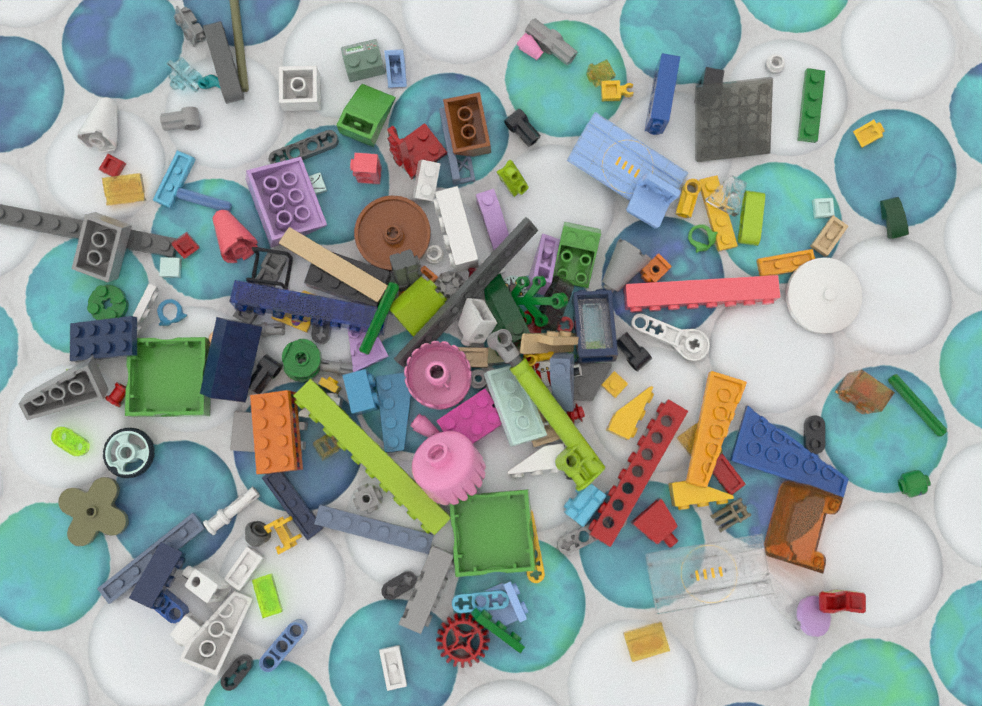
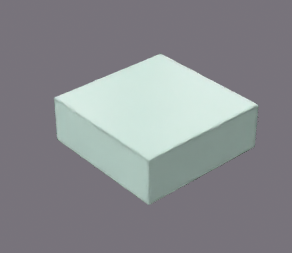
M833 198L812 200L814 219L835 216Z
M161 257L159 276L181 278L182 259Z

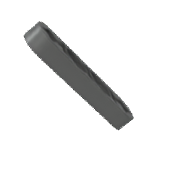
M326 130L274 150L269 154L268 160L270 164L276 163L275 157L279 156L281 158L280 162L285 161L284 153H286L289 159L297 158L290 156V152L293 149H299L300 154L298 157L305 160L337 147L339 139L333 130ZM328 136H331V138H333V139H332V141H333L332 143H329V142L327 141V140H328V138H327ZM319 139L322 140V143L324 145L323 147H321ZM316 142L318 146L315 150L311 151L307 148L309 143Z

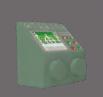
M377 39L341 47L349 82L385 74Z

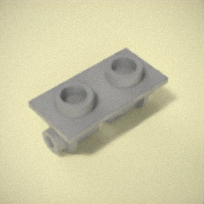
M176 6L175 22L178 26H181L185 38L188 41L190 40L193 47H195L196 40L203 41L206 39L205 32L199 23L192 25L197 22V19L189 8L183 7L180 10Z

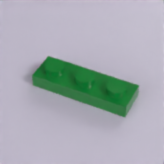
M477 607L474 608L471 614L477 622L517 652L521 653L525 646L521 642L522 638L516 632H508L506 630L508 627L500 620L495 622L492 619L493 616L487 610L483 609L481 611Z

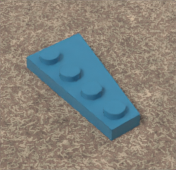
M404 373L376 376L377 392L381 402L379 409L384 451L386 453L405 450L411 394L406 387Z

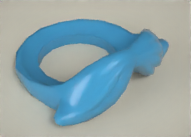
M173 299L164 300L157 308V314L160 319L159 326H169L187 317V314L183 313L180 303ZM169 303L177 307L176 318L171 321L163 314L164 306Z

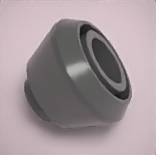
M252 521L246 525L245 540L249 545L259 547L269 541L271 532L267 533L264 529L265 523Z

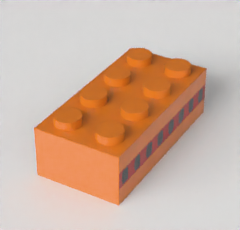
M285 390L250 395L256 474L303 470L298 407L294 402L296 398L293 396L296 392Z

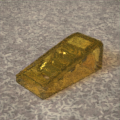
M327 434L312 444L322 461L341 449L337 445V440L334 436L329 437ZM329 438L335 447L331 448L327 442ZM322 443L328 450L327 452H324V450L320 446Z

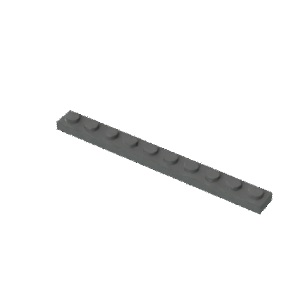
M0 204V224L79 239L83 220ZM131 230L126 249L175 258L176 249L171 244L177 238Z
M525 217L396 355L394 360L405 368L408 358L412 357V352L415 349H420V346L424 343L431 344L432 341H436L462 313L466 299H475L538 232V229L531 220Z

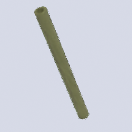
M229 0L238 78L242 91L248 92L249 85L239 0Z

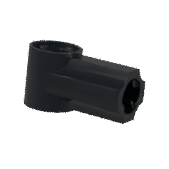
M519 108L504 120L507 128L512 133H516L528 147L534 145L541 137L529 123L526 114Z
M628 332L617 340V347L627 357V362L635 371L638 372L652 360L649 352L644 347L639 346Z
M268 354L264 355L258 362L257 370L251 377L249 389L257 394H261L271 379H274L280 373L283 365Z

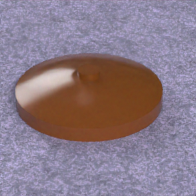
M391 195L372 201L361 211L355 224L354 237L360 254L369 264L392 271L390 255L401 254V252L410 249L414 256H418L419 261L422 259L430 244L431 228L425 212L418 204L408 198Z

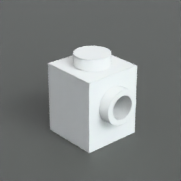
M190 612L182 618L170 635L174 638L173 640L176 644L186 647L188 640L203 626L204 622Z

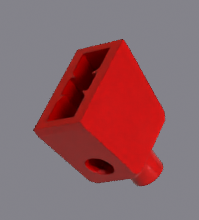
M656 499L630 522L655 544H659L663 540L671 548L678 542V539L672 533L678 525L662 499Z

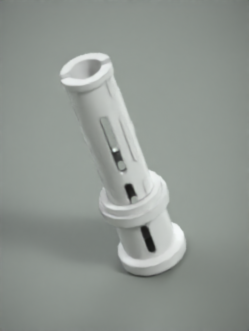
M252 486L225 509H219L216 515L209 520L203 521L204 526L212 535H215L218 529L225 524L228 525L231 518L259 498L260 494Z

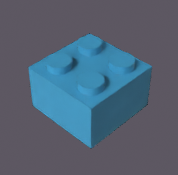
M364 369L342 375L352 414L358 416L379 410L378 405H381L379 394L374 391V387L377 385L372 373Z

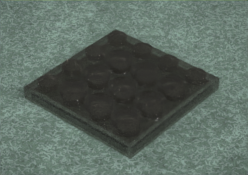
M772 77L695 86L696 162L770 154Z

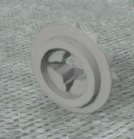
M447 271L441 273L436 279L435 285L437 289L435 291L437 293L441 292L448 301L464 284V280L457 272ZM453 279V286L455 288H450L446 293L447 286L444 283H450Z

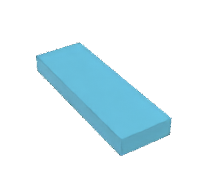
M178 150L176 151L153 198L154 202L172 209L177 199L176 193L179 188L183 187L196 160L194 157Z

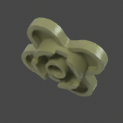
M98 478L92 483L88 492L80 488H68L61 493L58 500L59 507L62 512L73 517L67 531L68 539L73 545L86 546L91 544L99 531L113 536L119 535L126 530L129 519L127 514L115 505L120 488L117 481L113 478Z

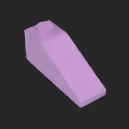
M493 188L476 194V202L493 250H495L509 234Z
M542 233L528 277L530 283L526 290H529L533 285L534 277L543 276L546 279V284L537 293L541 295L546 293L552 283L560 239Z

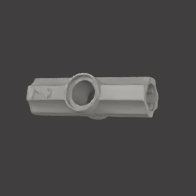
M536 18L532 19L525 29V33L531 35L545 53L553 54L567 66L576 57L578 52L563 40L562 35L558 31L550 30Z

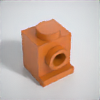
M658 253L640 271L641 278L646 283L657 282L672 266ZM652 267H655L658 272H653Z

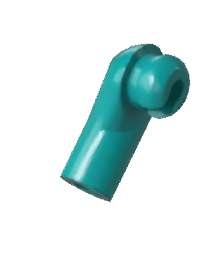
M210 74L198 80V86L201 89H209L215 86L220 88L218 77Z

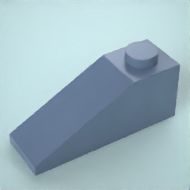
M554 353L550 358L552 395L564 411L573 412L574 354Z

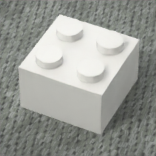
M317 66L279 67V104L283 111L321 110L320 73Z

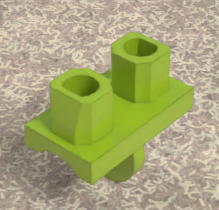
M509 159L506 165L496 172L512 196L515 197L517 194L523 195L529 189L527 182L512 160Z

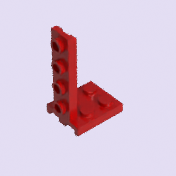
M425 123L402 139L398 138L397 130L394 126L387 129L389 135L387 139L390 143L389 151L394 156L395 163L399 167L404 168L411 180L416 177L418 161L426 160L436 163L447 155L445 148Z

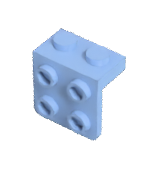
M648 172L638 181L626 210L629 214L651 227L658 228L662 223L669 204L679 197L681 191L675 188L674 185L660 179L656 174Z
M509 579L485 590H504L509 597V604L506 608L487 610L493 616L492 619L495 622L500 620L505 625H508L517 620L522 622L527 619L526 613H528V609L524 601L521 603L517 595L520 594L516 582L512 584ZM492 594L488 595L489 606H493L492 601H498L499 605H501L506 600V597H502V594H498V598L492 599ZM477 596L475 598L479 607H483L486 604L484 596Z

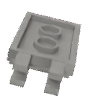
M234 412L230 450L255 452L252 413ZM299 422V430H307L308 423ZM301 441V450H305L306 442Z

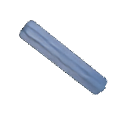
M179 188L176 193L179 199L216 210H228L230 212L232 204L228 201Z

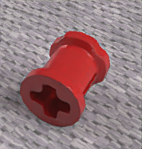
M116 382V387L105 399L120 408L121 402L126 396V386Z

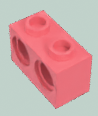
M355 153L354 159H351L350 169L353 171V176L356 177L357 182L380 184L382 166L378 154Z

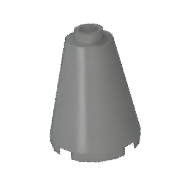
M620 238L602 280L605 283L603 287L611 290L612 293L614 290L620 291L651 261V258L646 254L643 255L641 250Z

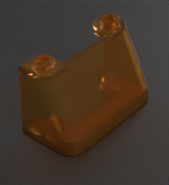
M792 481L783 482L778 491L763 549L765 555L823 574L826 566V557L823 553L818 552L817 548L826 514L834 515L838 513L843 497L808 484Z

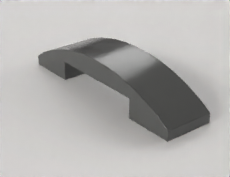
M267 253L261 264L262 269L256 279L278 282L287 258L280 254ZM254 282L246 298L241 300L233 317L242 322L252 324L265 306L276 285Z

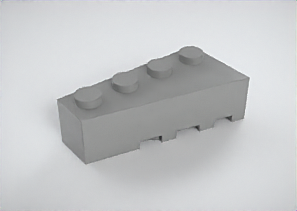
M94 356L25 393L18 404L26 420H31L103 400L108 387Z
M432 545L399 625L419 634L422 633L424 626H429L433 617L430 615L432 607H437L441 598L437 596L440 588L444 590L448 578L445 577L448 570L452 571L454 567L453 553Z

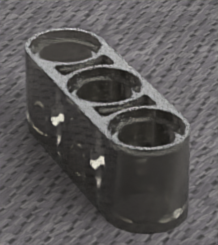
M556 275L552 278V283L544 297H552L553 294L564 293L568 297L569 302L574 285ZM540 305L539 311L548 317V324L540 328L546 331H556L566 307L555 309L552 305Z

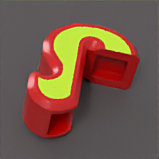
M850 590L821 591L819 593V610L823 613L849 611L864 614L866 612V594Z

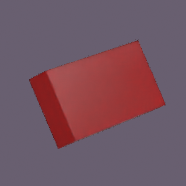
M720 453L712 474L728 494L733 495L746 484L723 453Z

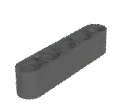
M218 21L203 25L225 103L229 104L244 100L245 98L222 22Z

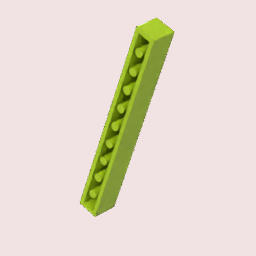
M310 379L293 395L296 398L294 402L302 410L306 408L310 412L308 416L316 424L320 422L324 426L322 430L329 437L334 436L338 440L337 445L343 451L349 450L353 454L351 456L352 460L358 465L362 463L367 468L365 472L372 479L376 477L380 481L378 485L386 493L390 491L394 495L392 499L400 507L404 505L408 509L407 514L413 520L418 519L422 523L421 528L427 534L432 532L435 535L451 519V516L438 503L429 498L416 481L313 379Z

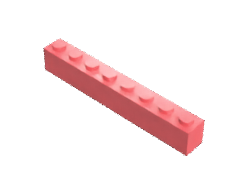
M778 275L626 284L623 287L625 310H630L632 313L641 312L642 309L660 311L661 308L667 307L668 310H678L684 306H687V309H697L701 305H706V308L718 307V304H725V307L736 306V303H744V306L755 305V302L769 305L774 304V301L780 298Z

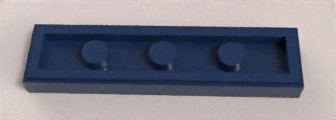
M283 472L266 474L262 477L288 515L292 516L293 522L307 541L324 529L323 526L314 524L316 516Z

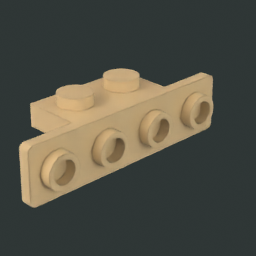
M562 330L560 332L523 333L520 353L573 352L574 345H578L579 337H576L575 333Z

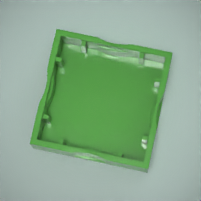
M178 337L167 340L137 338V356L127 357L128 382L125 396V416H210L211 398L200 394L210 349L209 339L206 337Z
M529 489L478 493L473 496L467 494L468 499L466 501L458 498V504H450L451 525L454 532L453 552L456 577L484 575L491 572L513 573L536 570Z

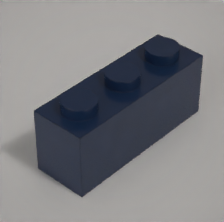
M160 542L129 599L150 609H155L156 606L160 607L165 598L163 595L167 587L170 588L175 581V572L177 569L180 570L186 561V558H184L186 554Z

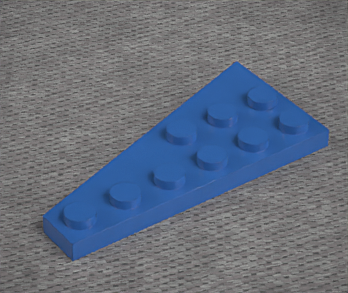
M745 407L731 454V462L829 494L844 497L849 478L831 465L826 464L817 455L804 448L802 444L780 428L768 422L766 418L757 414L751 407Z

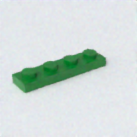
M811 68L805 70L797 141L811 143L818 141L825 70Z

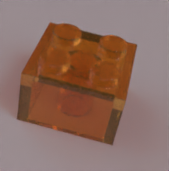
M862 369L847 373L835 390L842 401L853 404L855 410L861 414L882 412L895 393Z

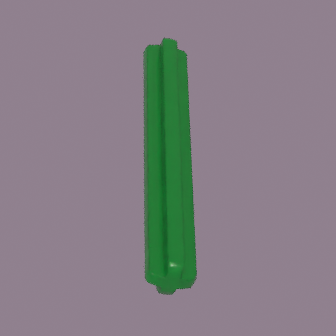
M390 282L359 348V351L363 354L369 355L399 290V285Z
M894 374L888 379V382L937 436H943L947 433V428L898 374Z

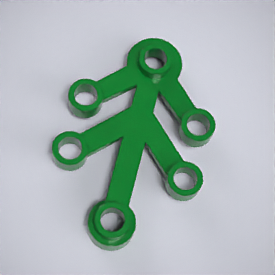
M520 276L516 280L517 285L510 293L523 319L524 317L526 318V325L528 326L532 323V318L529 314H525L519 305H524L535 317V324L537 326L547 325L548 317L542 314L535 305H552L555 309H561L567 306L568 297L564 293H556L552 297H534L539 289L546 284V279L543 276L534 277L533 285L524 297H518L523 288L528 287L530 283L527 276Z

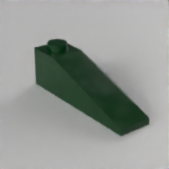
M499 273L484 288L485 303L497 322L491 333L500 329L508 330L512 336V342L517 348L521 346L522 334L530 333L505 281Z

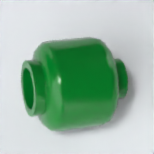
M920 470L902 473L900 479H898V486L902 494L912 498L925 495L928 492V486H931L928 475H924Z

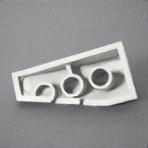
M234 591L188 640L179 661L217 677L253 598Z

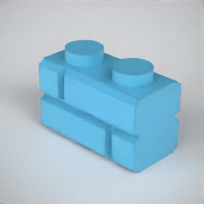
M590 484L581 491L575 490L577 495L573 499L569 498L563 506L565 508L564 513L582 527L586 525L607 497L606 494L593 484Z

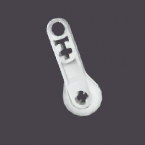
M644 314L635 315L631 321L633 330L673 346L687 360H700L709 351V339L700 330H681ZM637 318L644 319L645 326L643 328L636 327L635 320ZM649 321L652 322L651 327L656 328L657 326H660V330L663 331V333H659L658 335H656L655 330L651 328L649 329V332L646 331V328L649 325ZM697 341L696 345L698 344V347L691 349L689 342Z

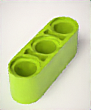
M747 190L744 192L738 243L759 245L762 233L765 193Z

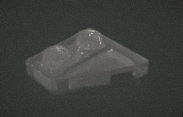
M731 175L705 199V202L735 217L740 213L747 183Z

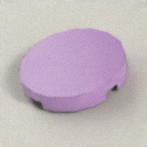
M818 596L803 598L797 607V619L802 625L800 627L804 633L812 637H819L828 631L831 615L819 610Z

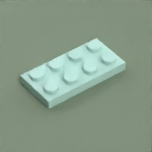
M511 366L487 371L484 373V377L509 445L513 447L547 436L536 405L517 381L516 376L509 370Z

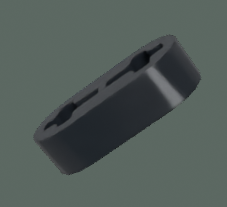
M320 308L315 312L311 332L313 341L320 345L329 341L333 321L332 313L326 308ZM323 312H325L328 319H324V324L321 325L322 319L319 318V315H323ZM321 328H323L322 333L325 334V337L319 340L316 334H319Z
M405 571L389 580L381 589L382 596L387 600H393L412 589L417 581L416 575L411 571ZM404 575L413 578L411 585L405 583L401 586L400 582L405 579ZM388 585L391 588L395 585L398 586V588L394 591L393 596L391 594H386Z
M243 654L235 659L221 678L220 683L223 689L227 691L234 690L243 681L254 664L251 656ZM246 660L247 667H244L241 671H239L238 668L241 666V662L239 661ZM236 674L237 676L233 680L234 683L229 685L227 683L228 678Z

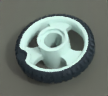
M137 428L119 429L111 434L105 442L103 448L104 463L112 474L121 478H134L149 469L154 460L155 447L149 435ZM130 434L140 437L146 447L141 450L139 445L130 443ZM115 441H118L120 445L115 451L118 460L113 462L111 450ZM128 448L132 450V454L129 458L126 456V451ZM139 459L143 460L144 463L138 469L125 471L126 463H134Z

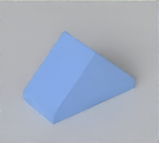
M403 49L384 50L388 88L407 87L406 63Z

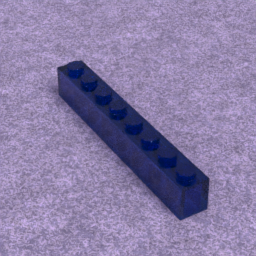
M238 280L234 281L229 300L234 309L246 312V309L253 310V313L258 315L268 313L272 314L275 318L284 319V317H289L292 321L300 323L305 320L310 321V324L315 326L326 324L336 330L347 328L352 333L367 332L378 307ZM389 313L377 337L379 335L384 336Z

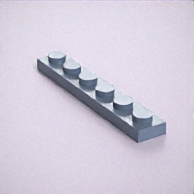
M319 505L314 523L315 525L429 554L434 534H427L423 531L324 505Z
M195 512L190 514L98 587V591L108 604L113 603L137 584L160 542L179 550L206 529L203 522Z

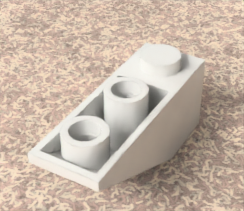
M564 444L543 446L507 471V473L512 474V478L523 477V472H531V475L543 474V470L548 469L551 470V473L562 472L556 467L555 460L564 450Z

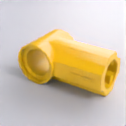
M689 179L681 188V195L675 212L679 217H692L698 194L701 191V183L697 179ZM687 186H693L695 188V193L689 192L687 190Z

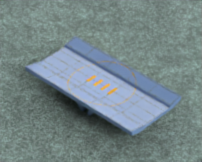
M596 112L592 115L567 159L568 162L629 201L638 181L648 172L656 174L660 179L674 185L677 189H679L688 174L687 171Z

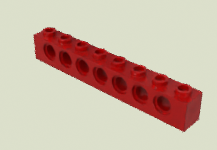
M669 399L665 403L661 402L656 409L657 417L655 420L652 418L646 427L649 431L646 436L642 435L637 442L638 450L636 453L632 451L627 460L629 462L627 469L623 468L617 477L620 481L617 486L613 485L608 492L609 500L607 503L603 502L598 510L601 514L597 520L593 519L588 527L590 530L588 535L608 547H611L688 413V410ZM667 417L670 420V426L662 425L661 418ZM653 433L660 436V443L652 441L651 436ZM643 450H648L651 453L650 460H645L642 457ZM634 466L641 469L642 474L640 477L633 475L632 469ZM624 483L632 486L630 494L623 492L622 486ZM614 500L621 501L622 509L620 511L614 510L612 506ZM605 517H610L613 521L610 528H606L603 525Z

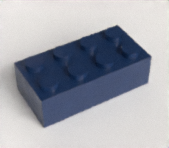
M216 317L200 394L213 399L246 403L262 326Z

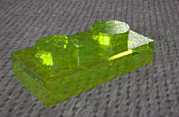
M270 573L252 579L262 619L283 612L273 574Z

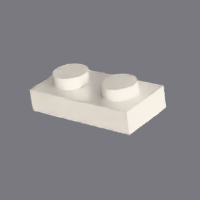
M247 546L223 580L238 591H241L264 559V556L250 546Z
M400 645L380 649L387 691L406 687L407 680Z

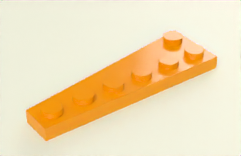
M714 371L708 373L686 483L701 488L708 486L716 460L722 449V443L728 434L730 422L734 418L735 409L746 387V381Z

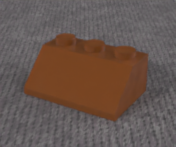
M480 92L443 99L453 153L455 155L472 157L491 153Z

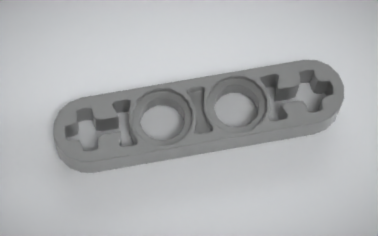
M605 517L603 519V523L606 525V528H610V525L606 521V518H609V521H612V519L610 517ZM590 523L562 536L557 542L558 550L563 554H570L596 541L597 539L590 535L586 542H581L578 539L579 532L586 531L588 534L590 533L588 529ZM574 535L575 541L579 545L575 547V543L569 545V550L561 549L562 541H572L571 536Z

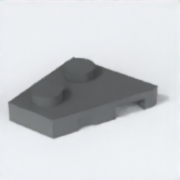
M574 362V365L580 364L582 376L574 377V400L593 401L612 364Z

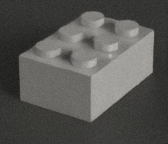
M97 212L85 214L72 270L106 282L118 279L132 225Z

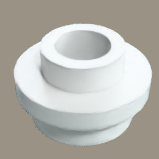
M779 54L769 56L766 61V67L772 73L782 71L785 66L784 58Z
M430 245L425 253L426 260L432 264L439 263L444 256L442 248L438 245ZM437 252L438 255L437 257L433 258L431 257V253Z

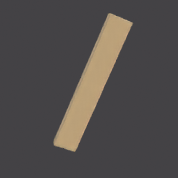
M290 227L279 242L283 247L377 303L380 302L388 285Z

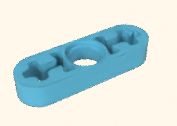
M504 590L459 593L452 600V608L458 613L472 612L475 607L481 611L483 609H504L509 604V597ZM492 594V599L498 598V594H502V597H506V600L501 605H499L498 601H492L493 606H489L488 595ZM472 596L473 608H469V604H464L463 608L455 605L459 598H462L463 601H469L468 597ZM477 596H484L486 598V604L483 607L475 604Z

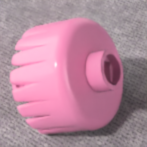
M432 341L431 344H422L420 349L417 348L412 352V357H409L407 360L404 376L406 377V387L417 402L425 407L440 410L453 407L463 400L470 389L472 381L471 366L463 351H460L456 345L451 346L446 341H442L441 344L439 341Z
M444 431L432 435L419 446L413 457L412 474L416 483L429 498L442 505H449V503L456 505L459 503L458 498L466 501L468 499L466 493L470 496L475 495L477 492L475 485L480 488L483 483L481 478H485L484 470L486 465L483 457L465 435L456 431Z

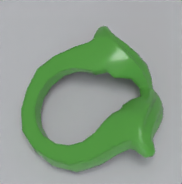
M704 224L695 225L689 231L688 241L696 248V253L707 251L715 244L718 232H713ZM698 228L706 230L709 237V245L693 240L692 233Z

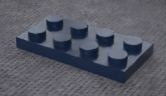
M127 316L70 323V361L81 362L94 356L95 360L137 356V317Z

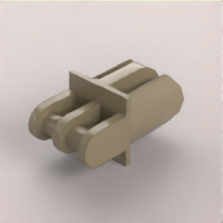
M742 498L726 504V507L710 515L712 519H715L728 512L714 521L718 526L729 521L718 528L720 533L751 516V513H748L746 510L747 506L741 502ZM737 505L738 509L734 510L733 506ZM739 512H741L742 515H743V516L740 517V518H739V516L737 515Z

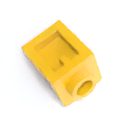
M875 120L853 131L862 148L878 139H882V133L885 132L880 122L876 123Z

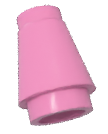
M527 33L516 44L519 46V50L536 61L544 53L534 38Z
M418 414L410 425L413 431L427 438L440 432L425 415L422 416L421 414Z

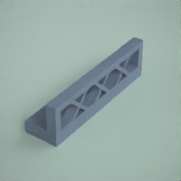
M445 107L439 108L453 185L475 182L471 156H467L463 162L456 158V155L453 153ZM462 167L470 171L471 177L460 179L459 172Z

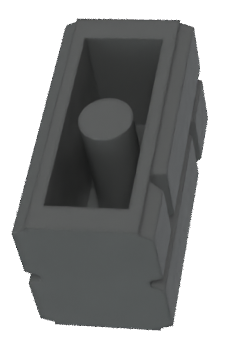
M410 249L401 252V254L390 255L394 280L399 285L398 291L403 292L422 276L419 258L417 255L414 256Z

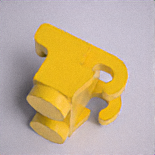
M282 516L264 526L267 533L272 532L271 527H274L284 546L283 548L280 545L275 547L278 555L296 546V540L302 537L301 533L293 537L287 526V522L293 520L292 516L286 519Z

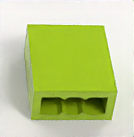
M422 276L395 299L390 307V312L413 337L447 301L441 292L437 293L435 291L437 286L430 279L426 281Z

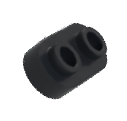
M817 415L809 416L804 421V448L814 454H819L825 449V421ZM814 422H817V423H818V427H817V428H814V426H813V423H814ZM814 441L818 442L817 448L813 445Z

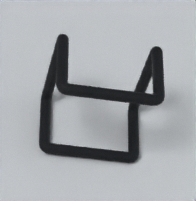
M252 247V251L256 256L252 278H246V281L251 285L257 282L281 286L284 290H287L293 262L291 254L286 251ZM259 251L286 255L289 258L285 284L255 279L260 255Z

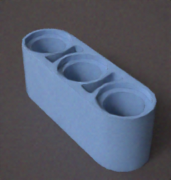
M296 619L290 623L259 660V666L263 671H273L302 639L308 629L307 623L304 620ZM293 625L300 626L301 634L293 632ZM281 640L287 642V650L281 649L279 645ZM267 656H270L274 659V665H269L267 663Z

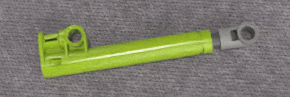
M500 329L491 333L487 338L488 346L496 350L505 363L511 365L509 368L511 373L516 376L515 378L566 445V448L556 457V467L572 478L576 484L575 489L577 491L585 489L605 470V465L532 366L529 365L526 358L521 359L519 350L512 342L510 332L506 329Z

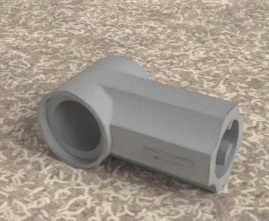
M184 107L181 111L163 113L160 116V122L164 131L177 129L194 131L200 129L199 111L196 107Z

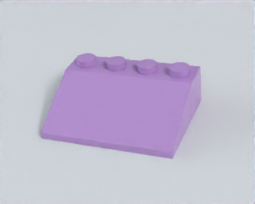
M301 157L246 170L245 180L270 247L280 245L279 242L289 227L305 236L327 226Z

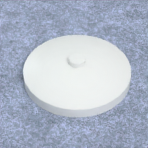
M817 258L805 262L793 272L786 287V304L792 318L804 329L819 334L834 333L846 328L857 317L862 304V288L854 271L845 263L833 258Z

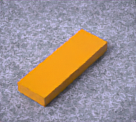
M813 249L759 258L756 262L760 276H772L792 273L805 262L815 259Z

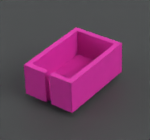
M483 389L437 420L443 432H459L465 435L472 444L502 425L496 407L493 408V405H495L494 401L486 389Z

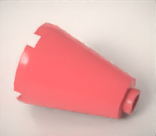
M228 210L217 211L212 220L223 260L227 263H237V259H248L254 254L252 247H258L256 245L258 243L256 238Z

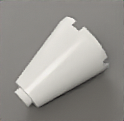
M104 97L97 101L78 131L77 139L81 144L92 149V146L97 147L100 152H113L116 149L117 104L114 100Z

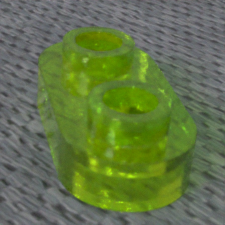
M57 427L51 433L52 442L72 456H84L89 451L90 444L88 440L68 427ZM64 433L66 434L65 440L62 439ZM80 443L82 444L81 450L78 449Z

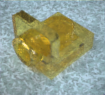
M607 59L596 65H593V63L589 64L586 72L588 80L593 82L595 87L601 85V81H609L616 76Z

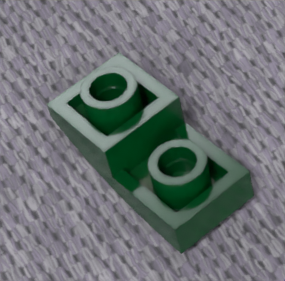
M894 197L881 200V217L886 220L888 238L894 239L909 235L907 218L900 198Z

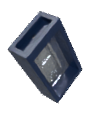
M597 289L595 291L578 290L573 292L575 336L579 337L578 345H576L577 363L616 362L618 349L612 291Z

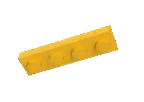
M718 175L699 179L701 195L711 230L718 232L715 241L717 251L736 248L738 245Z

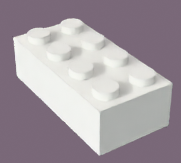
M458 186L435 192L436 199H433L436 214L441 215V217H438L441 232L446 233V235H443L446 250L451 251V253H448L451 268H455L457 273L467 271L468 268H478V256Z

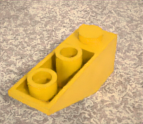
M648 387L613 414L606 431L624 440H629L630 437L634 438L638 430L635 426L638 420L642 421L646 413L644 407L646 403L651 402L654 396L652 392L654 387Z
M686 480L668 483L671 504L675 507L678 506V510L689 509L691 504H697V507L709 506V502L716 501V504H726L728 499H734V496L708 486L701 488L686 483Z

